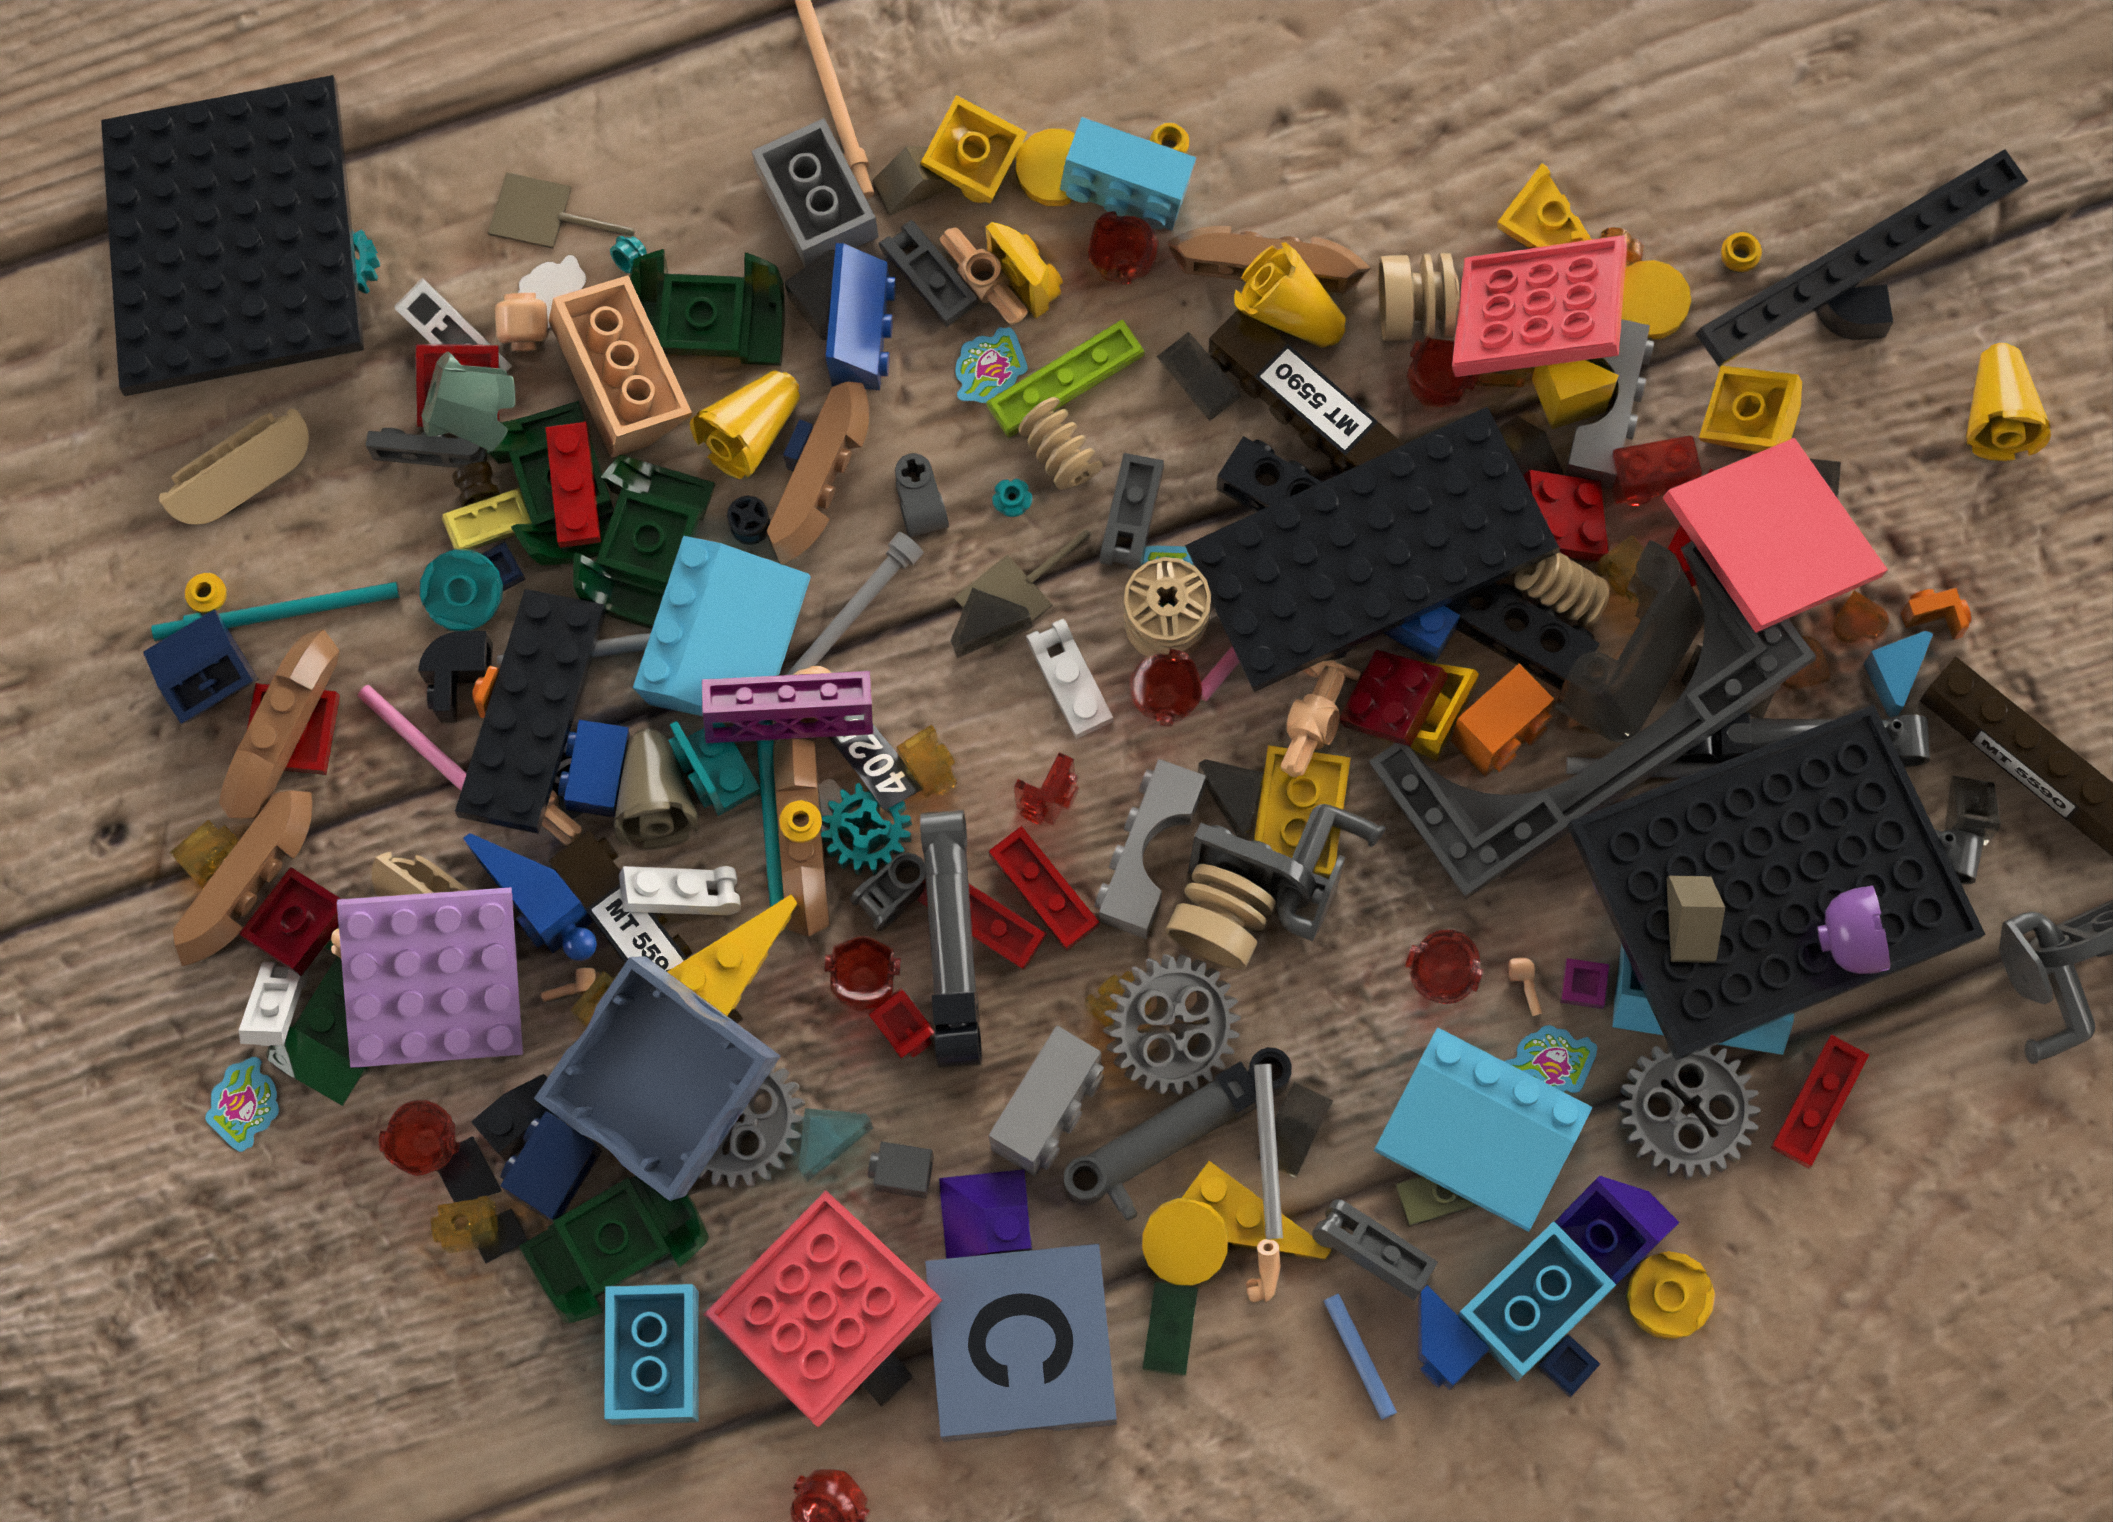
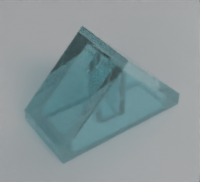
M805 1108L798 1169L807 1182L874 1128L867 1114Z

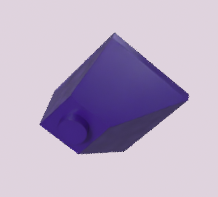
M1024 1169L939 1178L946 1259L1032 1250Z
M1603 1176L1597 1177L1554 1221L1616 1285L1680 1223L1649 1191Z

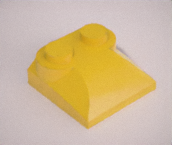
M956 95L920 165L959 187L963 195L969 200L977 203L987 202L991 204L1027 132Z
M991 222L985 226L987 250L999 259L1001 269L1010 278L1009 286L1033 316L1038 318L1049 310V303L1061 295L1059 286L1063 284V280L1052 264L1046 265L1038 255L1039 250L1029 235H1022L1008 226Z
M1720 366L1698 438L1702 442L1752 451L1753 454L1790 440L1801 408L1802 380L1799 374Z

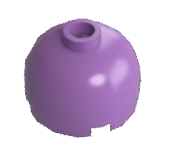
M1873 886L1854 888L1839 894L1831 900L1825 911V925L1817 926L1822 952L1831 950L1832 956L1839 966L1846 971L1857 974L1878 973L1890 968L1885 929L1882 928L1879 916L1881 915V910Z

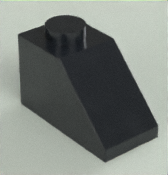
M545 1074L504 1093L471 1121L505 1162L523 1149L526 1144L523 1140L524 1134L535 1118L541 1120L545 1111L556 1116L534 1099L547 1080Z

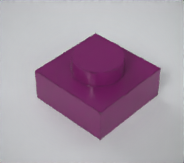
M1567 958L1564 967L1560 1003L1603 1009L1605 1006L1609 964Z

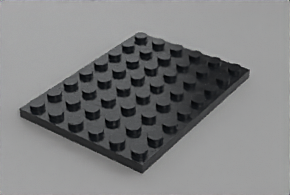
M334 75L101 120L119 389L124 396L364 350L339 92Z
M1874 705L1570 821L1567 825L1675 1061L1979 940L1986 935ZM1668 876L1712 877L1725 906L1717 959L1714 963L1671 962L1667 894ZM1873 886L1881 910V915L1879 916L1882 928L1885 929L1890 968L1878 973L1857 974L1846 971L1835 962L1831 950L1822 952L1817 926L1825 925V911L1831 900L1839 894L1854 888Z

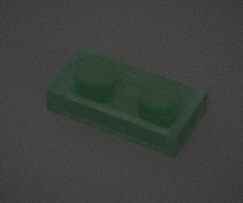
M1155 1282L1143 1370L1186 1377L1198 1288Z

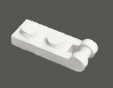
M1060 619L1052 623V628L1040 634L1038 631L1026 635L1028 645L1075 738L1083 737L1112 723L1113 716L1073 639L1066 621ZM1060 643L1064 652L1051 658L1047 648Z
M623 866L619 874L624 912L732 915L741 910L740 896L734 891V886L737 884V875L733 867L723 866L714 870ZM707 889L717 890L718 895H708Z
M262 962L239 1028L240 1044H256L261 1046L284 1045L301 990L307 984L308 969L300 976L287 967L278 966L277 962Z

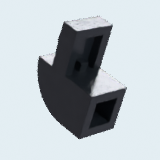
M1887 284L1854 287L1816 309L1821 322L1831 332L1851 340L1886 338L1893 324Z
M486 631L450 632L434 640L424 651L420 659L418 672L425 683H434L428 685L427 704L429 709H433L440 723L457 722L458 683H476L479 677L485 676L488 667L492 666L493 643Z

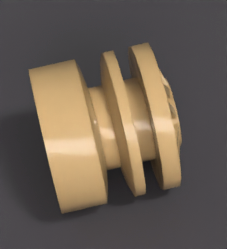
M1451 253L1438 254L1436 272H1433L1431 255L1422 254L1419 272L1412 273L1408 255L1380 256L1378 265V302L1383 341L1411 340L1414 321H1421L1426 339H1433L1435 320L1439 321L1442 338L1454 337L1460 308L1458 276L1453 267Z
M1169 557L1147 561L1133 572L1125 586L1124 627L1128 640L1138 652L1153 660L1171 662L1186 658L1200 648L1208 634L1211 592L1207 579L1194 565L1182 559ZM1171 599L1175 600L1174 607L1171 604H1166L1164 607L1160 606V600L1166 603Z
M1196 865L1192 873V880L1195 883L1187 884L1184 894L1197 906L1185 903L1177 904L1165 933L1181 947L1201 958L1226 968L1245 970L1257 945V940L1245 929L1264 930L1267 925V920L1264 916L1272 914L1276 901L1261 887L1237 873L1212 865Z

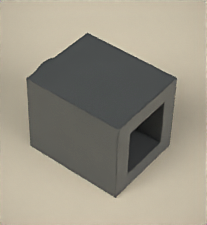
M881 1141L879 1153H871L868 1178L874 1179L873 1184L876 1191L927 1199L934 1161L932 1149Z

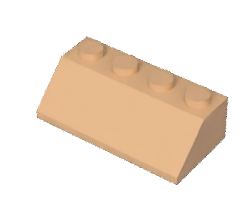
M628 275L553 298L549 316L550 326L611 458L650 446L691 417L692 411Z

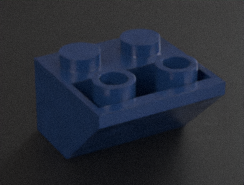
M216 609L143 651L159 690L181 724L190 722L259 680Z
M545 1111L541 1120L535 1118L527 1128L523 1138L526 1144L519 1156H511L505 1164L500 1178L503 1179L500 1187L514 1201L553 1223L555 1219L565 1214L602 1151L596 1143L581 1135L556 1116Z

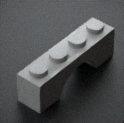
M1621 319L1619 356L1590 360L1591 363L1619 375L1612 395L1613 408L1601 420L1592 424L1577 426L1572 440L1565 476L1601 481V487L1610 489L1613 488L1617 476H1625L1630 453L1622 451L1625 438L1633 439L1638 419L1637 415L1631 414L1633 401L1641 402L1646 378L1639 377L1642 364L1649 365L1654 347V341L1647 340L1650 325Z
M1158 759L1154 771L1146 770L1139 788V792L1145 794L1139 809L1131 808L1124 827L1125 831L1130 832L1124 847L1117 845L1109 868L1115 870L1110 885L1102 883L1094 907L1100 909L1099 922L1147 939L1162 900V890L1151 881L1143 865L1144 852L1149 842L1161 831L1173 826L1191 825L1205 789V775Z

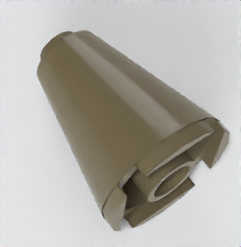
M641 729L627 741L614 820L616 838L620 842L630 847L631 840L643 842L644 849L652 850L681 844L689 839V831L694 828L695 832H697L699 828L698 814L676 757L668 742L669 739L665 734L658 732L656 729Z

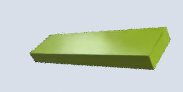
M1122 319L986 401L987 408L1006 436L1010 438L1019 432L1018 428L1021 421L1039 403L1048 398L1057 397L1060 402L1053 410L1055 411L1145 356V350Z

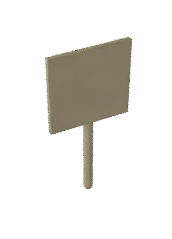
M506 172L488 235L554 249L562 221L630 236L635 234V230L631 227L564 213L572 189L571 186Z
M1084 530L1028 576L1007 554L956 595L954 599L996 647L1000 649L1053 606L1033 582L1089 538L1090 531Z

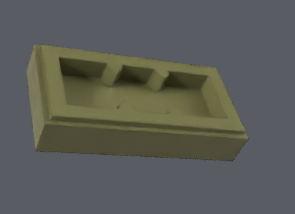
M1422 1176L1396 1184V1190L1408 1227L1478 1207V1205Z

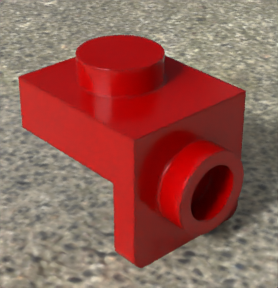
M902 987L868 1013L900 1058H903L908 1053L913 1058L932 1043L929 1037L935 1033L933 1027Z

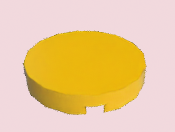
M1048 128L1034 133L1022 143L1016 156V178L1025 194L1031 200L1045 206H1064L1071 203L1072 199L1066 195L1065 191L1060 190L1065 160L1075 133L1066 129Z
M1656 260L1638 261L1626 267L1622 319L1650 325L1647 338L1652 337V340L1663 339L1675 333L1685 322L1691 305L1690 287L1683 275L1671 265Z
M1177 1198L1163 1203L1150 1215L1142 1233V1251L1148 1266L1161 1279L1175 1285L1192 1286L1209 1280L1220 1270L1228 1252V1231L1223 1218L1210 1205L1201 1201L1189 1200V1198Z
M1671 1251L1652 1255L1641 1262L1629 1278L1626 1292L1629 1313L1638 1326L1654 1337L1668 1340L1688 1337L1700 1329L1713 1311L1715 1297L1713 1284H1711L1710 1278L1701 1263L1686 1254Z

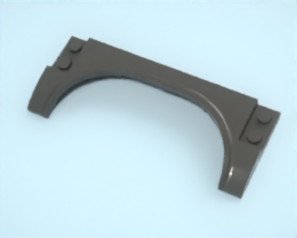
M1690 541L1681 547V552L1690 567L1701 599L1704 616L1703 646L1693 677L1684 692L1664 715L1647 728L1569 780L1544 790L1524 794H1490L1455 784L1426 765L1411 747L1399 743L1393 744L1371 759L1369 763L1417 834L1423 838L1465 899H1467L1499 876L1501 879L1568 834L1570 831L1567 825L1570 821L1609 806L1779 690L1780 684L1814 662L1816 655L1791 622L1786 619L1755 633L1693 541Z

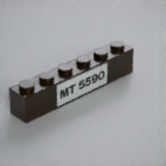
M1238 309L1209 338L1208 353L1210 354L1211 362L1223 373L1229 371L1239 379L1241 388L1254 399L1259 397L1269 405L1271 414L1284 425L1289 423L1299 431V436L1305 445L1314 451L1321 450L1330 458L1331 466L1339 474L1404 445V443L1263 322L1243 314Z
M1955 656L1928 687L1919 701L2113 857V782Z
M589 830L548 860L553 869L580 900L589 917L624 963H626L629 957L646 956L667 972L687 960L693 954L679 934L671 938L664 929L663 925L668 920L663 913L623 911L619 880L621 871L613 862L619 856L605 837L597 841ZM736 1008L732 1009L728 1015L737 1024L743 1020Z

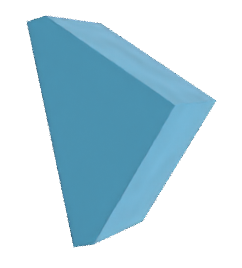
M1923 631L1870 652L1863 663L1887 716H1898L1903 709L1932 639V633Z

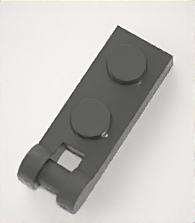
M910 220L901 226L902 231L893 238L887 236L878 243L886 258L898 268L947 328L978 305V298L917 224ZM910 245L916 247V249L908 255H906L903 252V250Z
M382 428L381 432L368 431L366 448L373 460L454 468L487 461V454L484 448L461 437H458V439L446 438L444 435L429 437L426 436L425 432H422L421 435L405 434L404 431L396 428Z
M1128 453L1123 454L1101 548L1100 564L1112 566L1114 562L1127 564L1128 569L1137 570L1143 565L1145 548L1164 470V460ZM1119 536L1133 539L1131 548L1117 546Z
M1340 1199L1333 1200L1326 1209V1219L1319 1221L1312 1231V1237L1315 1242L1326 1248L1333 1247L1412 1300H1415L1438 1264V1261L1347 1202ZM1341 1227H1347L1354 1232L1351 1235Z

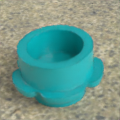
M622 235L618 236L616 244L610 248V255L613 261L626 273H630L635 258L647 254L643 243L633 236L630 238H625Z
M1017 478L1012 481L1008 479L1000 481L995 486V495L992 496V503L995 509L1008 517L1022 515L1029 509L1033 499L1032 493L1028 491V484ZM1010 494H1015L1016 498L1014 500H1010L1008 496Z

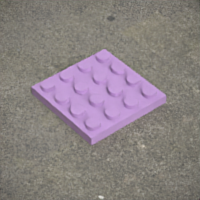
M512 887L337 900L350 1068L523 1055Z

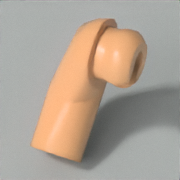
M1272 1239L1262 1240L1257 1246L1260 1278H1252L1246 1282L1247 1296L1249 1301L1253 1303L1264 1300L1266 1303L1275 1296L1281 1265L1279 1245Z

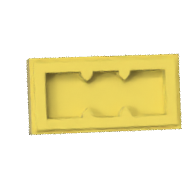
M520 488L442 515V521L454 549L474 550L514 536L515 533L510 526L532 524Z

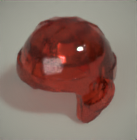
M1110 211L1101 215L1094 223L1089 242L1088 259L1104 279L1122 285L1132 284L1131 281L1143 278L1151 271L1157 257L1159 241L1153 228L1142 218L1117 216L1116 211Z
M1426 336L1423 342L1417 340L1410 351V357L1414 359L1407 371L1408 386L1415 398L1419 400V403L1426 407L1444 408L1456 405L1467 388L1473 391L1481 376L1480 374L1455 377L1452 368L1455 341L1434 339Z
M1170 649L1169 655H1153L1140 661L1131 674L1128 684L1132 700L1142 715L1154 718V720L1160 722V726L1172 727L1174 722L1187 717L1202 698L1201 680L1194 661L1189 658L1188 653L1176 649Z
M1454 929L1435 931L1424 938L1419 946L1412 944L1405 964L1406 968L1411 969L1410 976L1415 989L1425 998L1442 1004L1457 1003L1466 998L1471 991L1477 992L1485 970L1479 968L1481 959L1475 943L1464 933Z
M860 936L833 946L832 954H825L824 972H831L830 989L842 1004L855 1011L865 1012V1010L879 1006L892 994L894 975L900 976L901 958H895L894 949L871 937Z
M414 1100L401 1105L393 1113L387 1130L380 1131L379 1133L380 1152L397 1168L415 1176L426 1175L443 1168L450 1161L452 1155L458 1153L460 1142H456V1128L451 1116L441 1106L429 1100Z
M836 1469L813 1470L808 1477L800 1475L793 1487L794 1493L797 1494L790 1507L793 1522H866L871 1511L866 1508L868 1503L867 1497L853 1478L845 1471Z

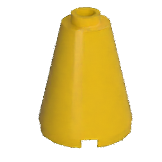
M1286 242L1281 243L1283 248L1276 249L1273 245L1266 248L1244 271L1241 279L1246 284L1242 293L1237 289L1235 290V306L1243 314L1319 348L1338 343L1345 333L1346 318L1298 252Z
M2007 343L1993 344L1980 355L1966 431L1967 444L1972 446V452L1976 456L1994 461L2015 460V453L2028 450V456L2036 454L2047 446L2051 438L2049 420L2021 351Z
M774 370L699 411L690 420V431L698 446L703 442L712 451L707 458L724 473L736 479H742L745 475L748 478L755 472L800 401L799 384L789 373H781Z

